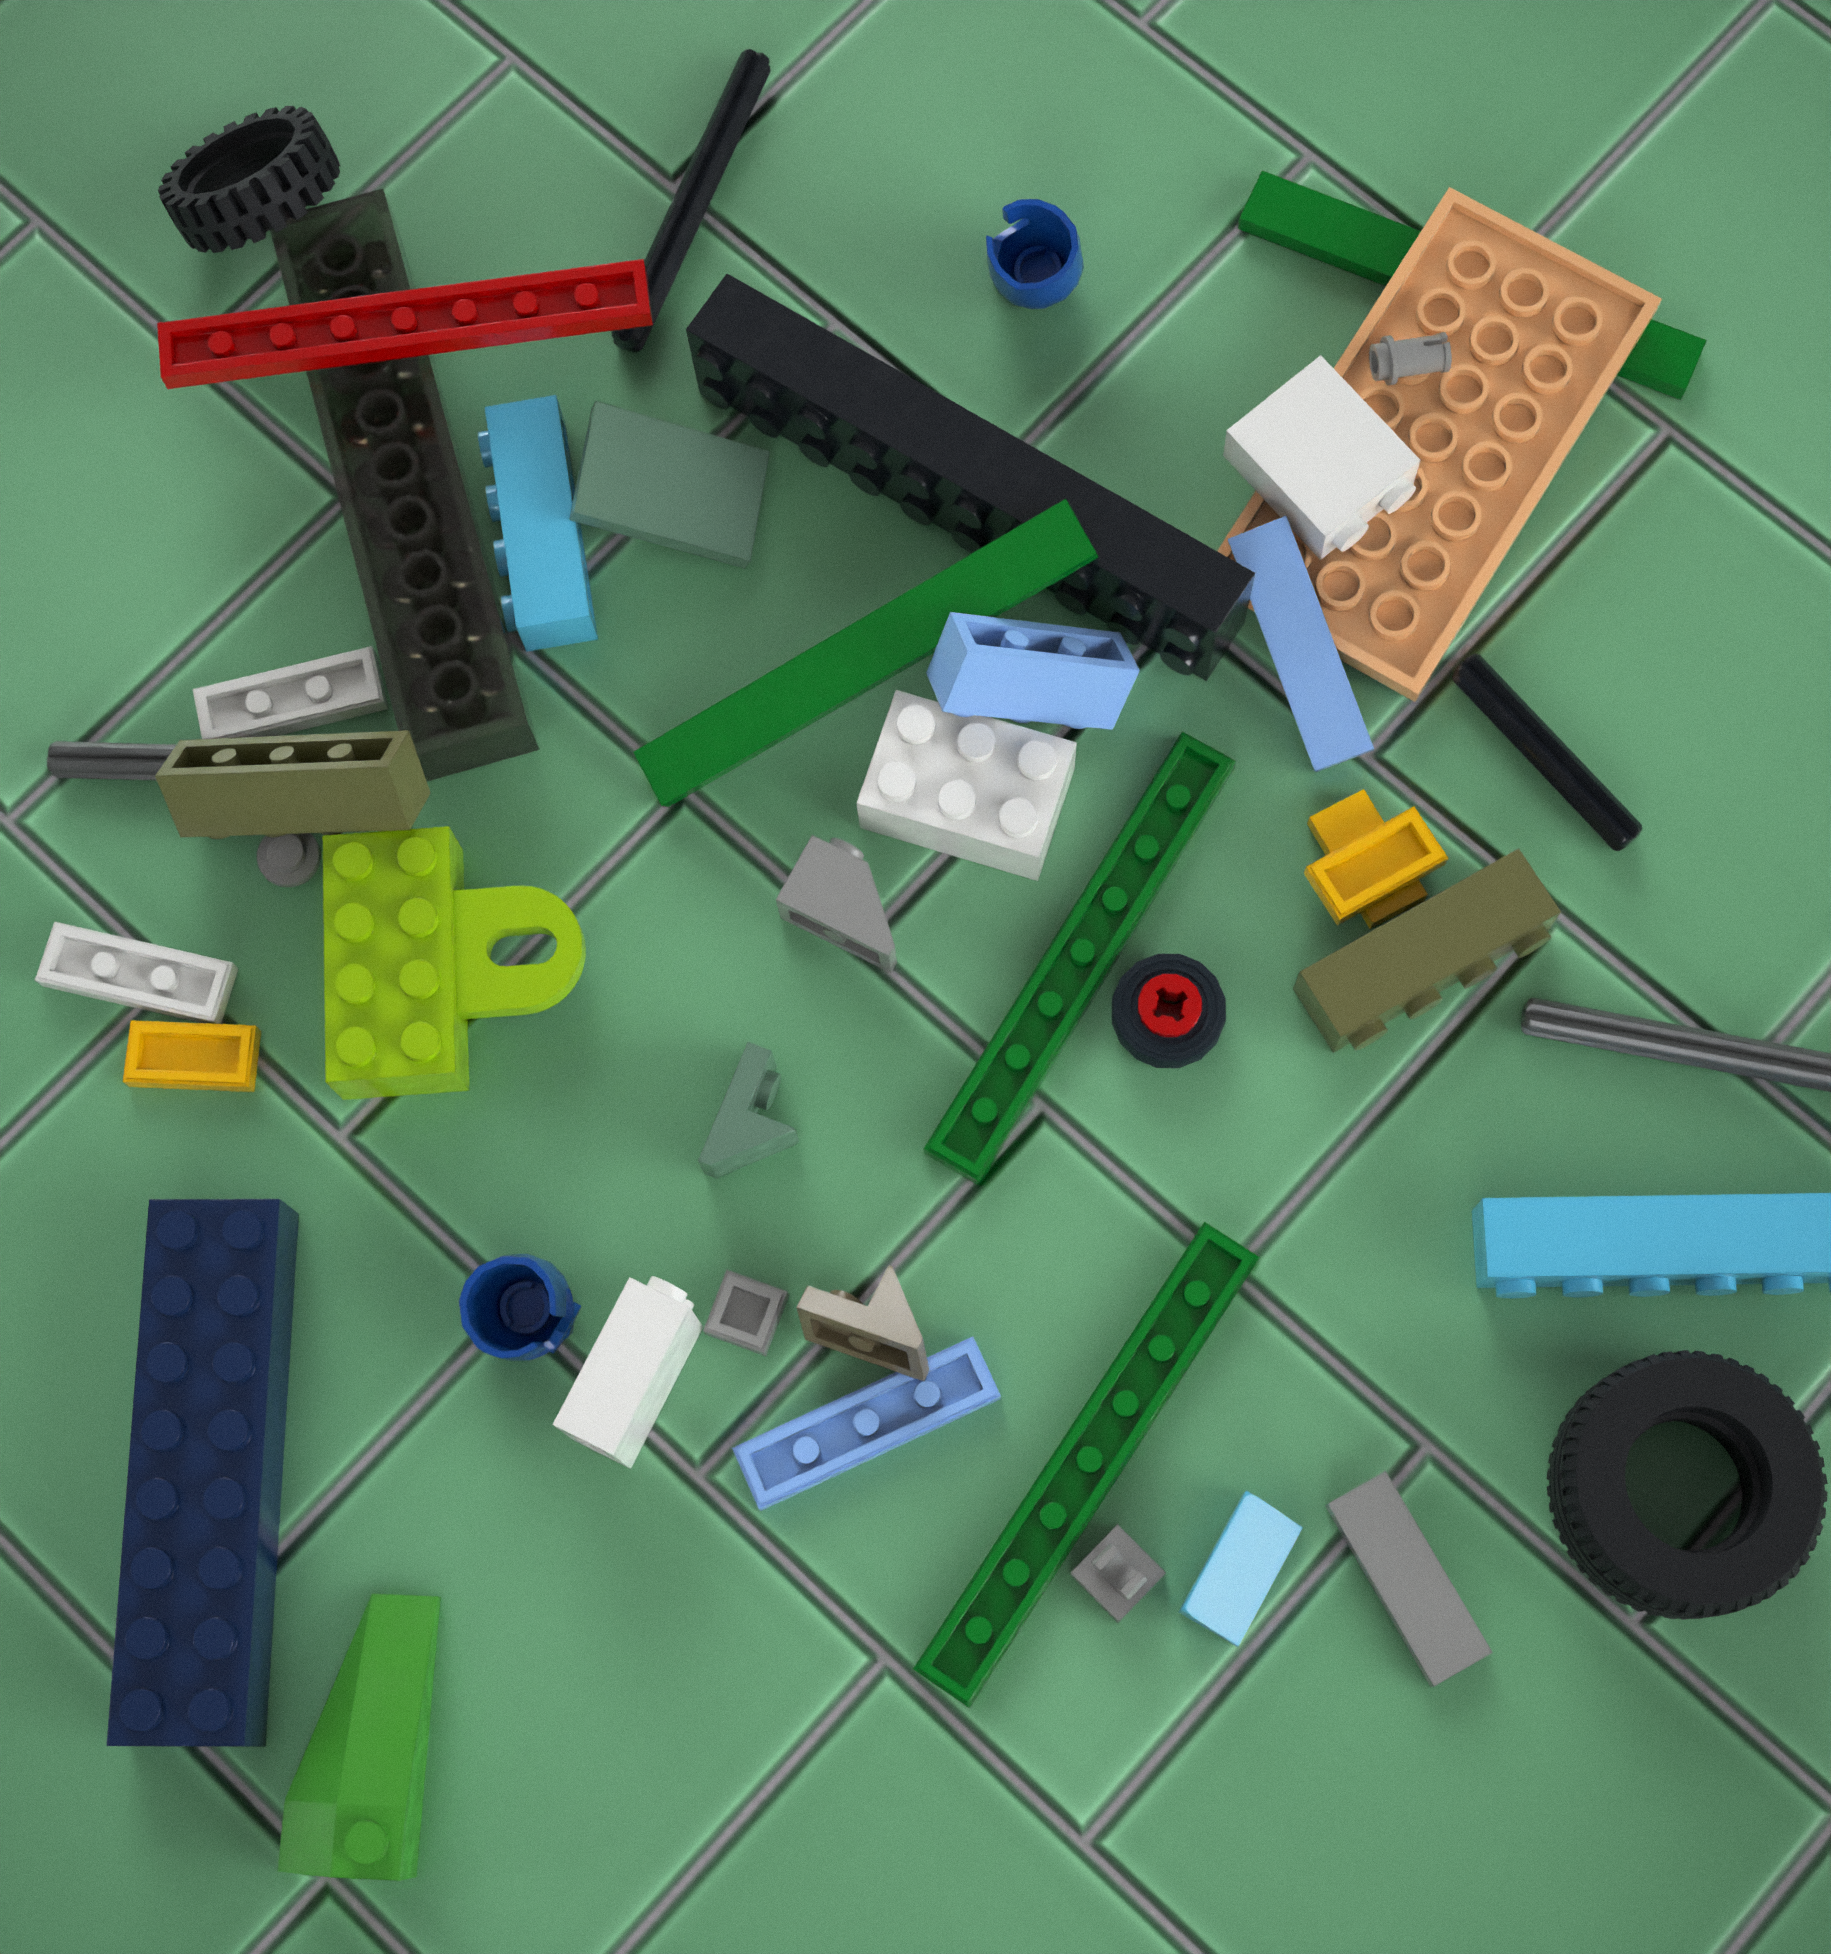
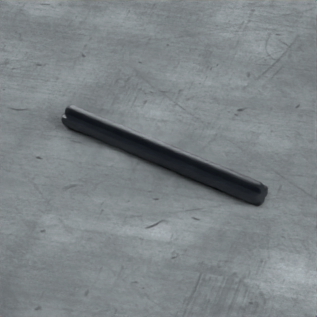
M746 49L740 54L644 260L653 325L770 74L769 58L764 53H757L752 49ZM653 325L611 331L614 344L621 349L637 353L643 349Z

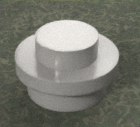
M311 833L286 834L281 837L265 836L257 850V864L261 873L268 881L280 887H295L304 884L316 873L321 860L319 844Z

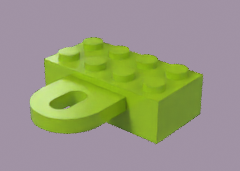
M449 826L322 836L325 1082L343 1100L470 1091L468 1019L534 1014L549 1009L563 1000L578 982L586 958L584 935L575 915L559 897L549 891L533 886H505L464 890L463 849ZM546 934L556 939L557 947L554 955L543 963L500 966L491 960L493 946L504 937Z

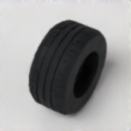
M1688 1350L1674 1353L1672 1351L1662 1352L1658 1355L1653 1354L1631 1362L1603 1378L1577 1400L1575 1406L1566 1414V1420L1560 1424L1557 1431L1558 1435L1552 1443L1554 1450L1549 1453L1548 1463H1550V1468L1547 1470L1546 1478L1550 1480L1549 1486H1547V1495L1550 1496L1551 1501L1549 1509L1550 1513H1554L1555 1519L1552 1521L1555 1528L1559 1530L1560 1541L1562 1545L1566 1544L1569 1549L1566 1551L1572 1560L1574 1559L1577 1562L1576 1566L1582 1573L1586 1572L1589 1576L1588 1580L1595 1586H1600L1606 1595H1613L1616 1597L1617 1602L1624 1605L1627 1604L1636 1611H1646L1647 1615L1663 1616L1669 1619L1679 1618L1681 1620L1715 1617L1737 1612L1759 1604L1762 1600L1769 1599L1777 1590L1788 1585V1579L1795 1578L1800 1571V1567L1809 1560L1810 1556L1808 1553L1814 1551L1818 1542L1816 1537L1821 1534L1823 1529L1821 1521L1826 1517L1824 1502H1827L1828 1492L1825 1491L1824 1485L1828 1483L1826 1474L1822 1472V1468L1825 1467L1824 1459L1819 1456L1818 1450L1821 1449L1817 1440L1813 1441L1811 1435L1814 1433L1810 1424L1806 1425L1803 1420L1806 1417L1800 1410L1796 1411L1793 1407L1795 1403L1789 1396L1785 1397L1782 1394L1783 1389L1776 1384H1770L1769 1378L1764 1374H1757L1754 1372V1368L1748 1365L1742 1366L1739 1364V1361L1732 1358L1723 1359V1356L1712 1353L1708 1355L1702 1351L1690 1353ZM1672 1421H1681L1694 1425L1713 1436L1732 1458L1741 1482V1511L1731 1534L1717 1545L1703 1550L1676 1549L1655 1537L1636 1515L1626 1488L1625 1468L1627 1456L1636 1439L1655 1425Z

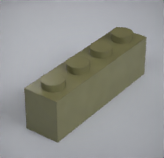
M409 730L179 740L155 775L180 838L209 837L211 839H223L242 835L281 837L286 834L304 833L337 835L344 832L410 830L431 793Z
M1518 848L1303 969L1298 974L1293 990L1333 1053L1348 1044H1351L1354 1050L1357 1051L1382 1037L1388 1031L1385 1023L1405 1012L1411 1020L1434 1008L1443 1000L1439 992L1460 981L1464 989L1484 980L1497 969L1494 961L1513 950L1518 958H1521L1544 945L1551 939L1548 931L1561 911Z

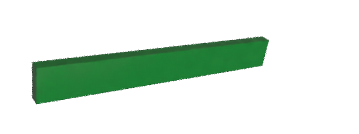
M1263 170L1238 222V229L1384 286L1388 284L1421 232ZM1651 319L1617 376L1681 400L1707 340Z
M1064 499L633 751L661 806L668 808L933 654L950 612L997 617L1094 561L1099 556L1067 499Z
M1183 731L1181 732L923 1148L924 1154L978 1186L980 1185L1232 774L1236 765L1235 760Z
M1206 1222L1202 1224L913 1670L968 1708L972 1706L1260 1258L1259 1256Z

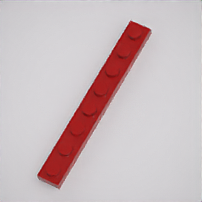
M644 259L160 322L157 323L161 379L167 389L652 326L653 321L647 271Z

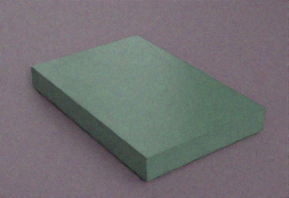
M595 401L590 412L569 520L745 568L751 560L770 451Z

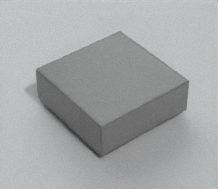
M726 1270L703 1332L711 1337L766 1356L789 1294L782 1289Z

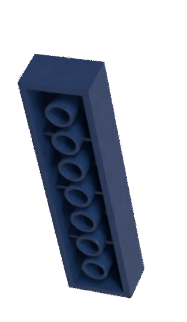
M149 1199L106 1746H266L299 1213L281 1199Z

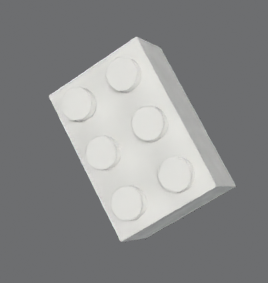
M896 690L856 803L860 828L1038 881L1075 769L1077 742L991 717L976 715L960 717L952 713L942 712L939 702Z

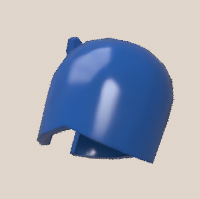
M1019 199L1002 208L1003 219L1007 223L1012 224L1018 220L1020 221L1001 232L994 239L986 235L988 268L990 277L998 292L1011 304L1031 310L1045 309L1065 300L1079 284L1084 269L1080 238L1075 225L1064 211L1056 205L1039 199Z
M529 1254L505 1255L478 1266L465 1281L459 1298L462 1327L475 1346L486 1354L510 1361L533 1360L548 1352L554 1354L563 1341L573 1333V1325L581 1309V1305L573 1302L572 1293L565 1276L551 1262Z

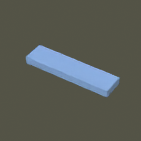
M1287 516L1229 538L1228 542L1235 561L1255 572L1250 601L1314 771L1319 772L1374 751L1375 749Z
M972 1336L927 1357L929 1373L925 1381L898 1372L892 1373L733 1447V1452L758 1509L762 1511L1000 1400L1001 1395L974 1337Z

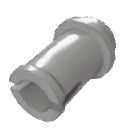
M1441 332L1436 335L1394 341L1391 335L1383 336L1380 343L1371 344L1369 350V363L1373 379L1375 381L1384 380L1387 385H1394L1400 377L1434 372H1449L1452 354L1450 342H1447V334Z

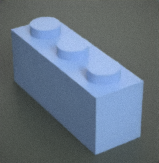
M950 612L926 674L942 712L952 713L960 717L976 715L1004 718L1018 723L1033 721L1062 724L1074 729L1091 727L1113 730L1140 670L1120 632Z

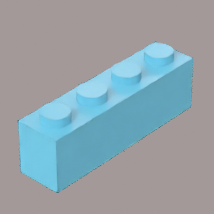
M552 395L485 407L488 430L478 432V441L484 467H493L495 484L486 486V497L492 522L501 521L503 539L494 540L493 546L500 577L509 576L511 594L501 596L507 631H518L526 652L598 640L581 523L569 520L575 493V483L566 424L557 396Z

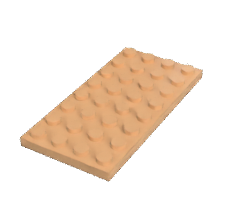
M1451 187L1444 194L1334 367L1335 371L1420 459L1413 484L1416 490L1393 513L1388 514L1383 509L1367 522L1369 525L1368 530L1352 547L1343 552L1336 547L1321 560L1292 530L1341 661L1416 702L1656 313L1662 298ZM1441 332L1447 334V342H1450L1452 354L1449 372H1434L1400 377L1394 385H1387L1384 380L1375 381L1373 379L1369 363V350L1371 344L1380 343L1383 336L1391 335L1394 341L1436 335ZM1255 491L1217 551L1235 561L1228 542L1229 538L1281 517ZM1249 600L1248 609L1254 611L1252 603Z

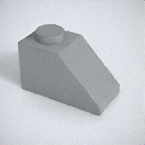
M812 835L776 898L780 918L892 973L897 964L895 944L869 864L863 860L864 854L844 840L831 838L828 843Z

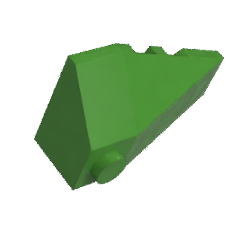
M371 1594L286 1795L277 1872L329 1878L393 1881L417 1877L441 1597Z

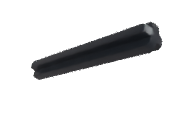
M1473 654L1457 666L1452 675L1455 684L1613 850L1620 851L1626 848L1640 835L1643 829L1642 824L1481 655Z

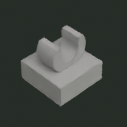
M1118 1524L1070 1573L1117 1623L1166 1574Z

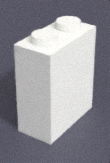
M1321 355L1226 430L1223 454L1230 464L1280 517L1287 516L1291 529L1320 560L1336 547L1341 552L1352 547L1368 530L1369 525L1367 522L1383 509L1388 514L1399 509L1416 490L1413 484L1420 464V459Z
M651 1276L647 1285L629 1277L552 1425L572 1440L631 1469L703 1329L702 1324L692 1311L694 1304L686 1299L688 1294L673 1284L655 1276Z

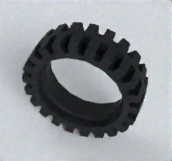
M285 106L280 111L277 107L266 109L261 117H259L257 112L245 116L243 123L237 125L234 121L223 126V133L217 135L213 132L203 138L204 145H193L185 152L187 158L177 159L172 164V172L165 173L161 180L163 185H160L158 189L159 198L174 225L192 249L196 248L198 252L204 253L211 249L213 253L223 252L228 245L231 250L242 248L247 239H251L253 243H256L266 238L267 231L274 229L277 233L288 227L285 222L288 219L299 220L308 213L305 208L306 206H316L324 199L322 193L331 191L335 185L333 179L338 178L340 174V163L326 134L311 111L308 112L303 107L295 109L294 106Z

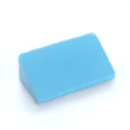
M1246 1490L1178 1612L1238 1647L1303 1527Z

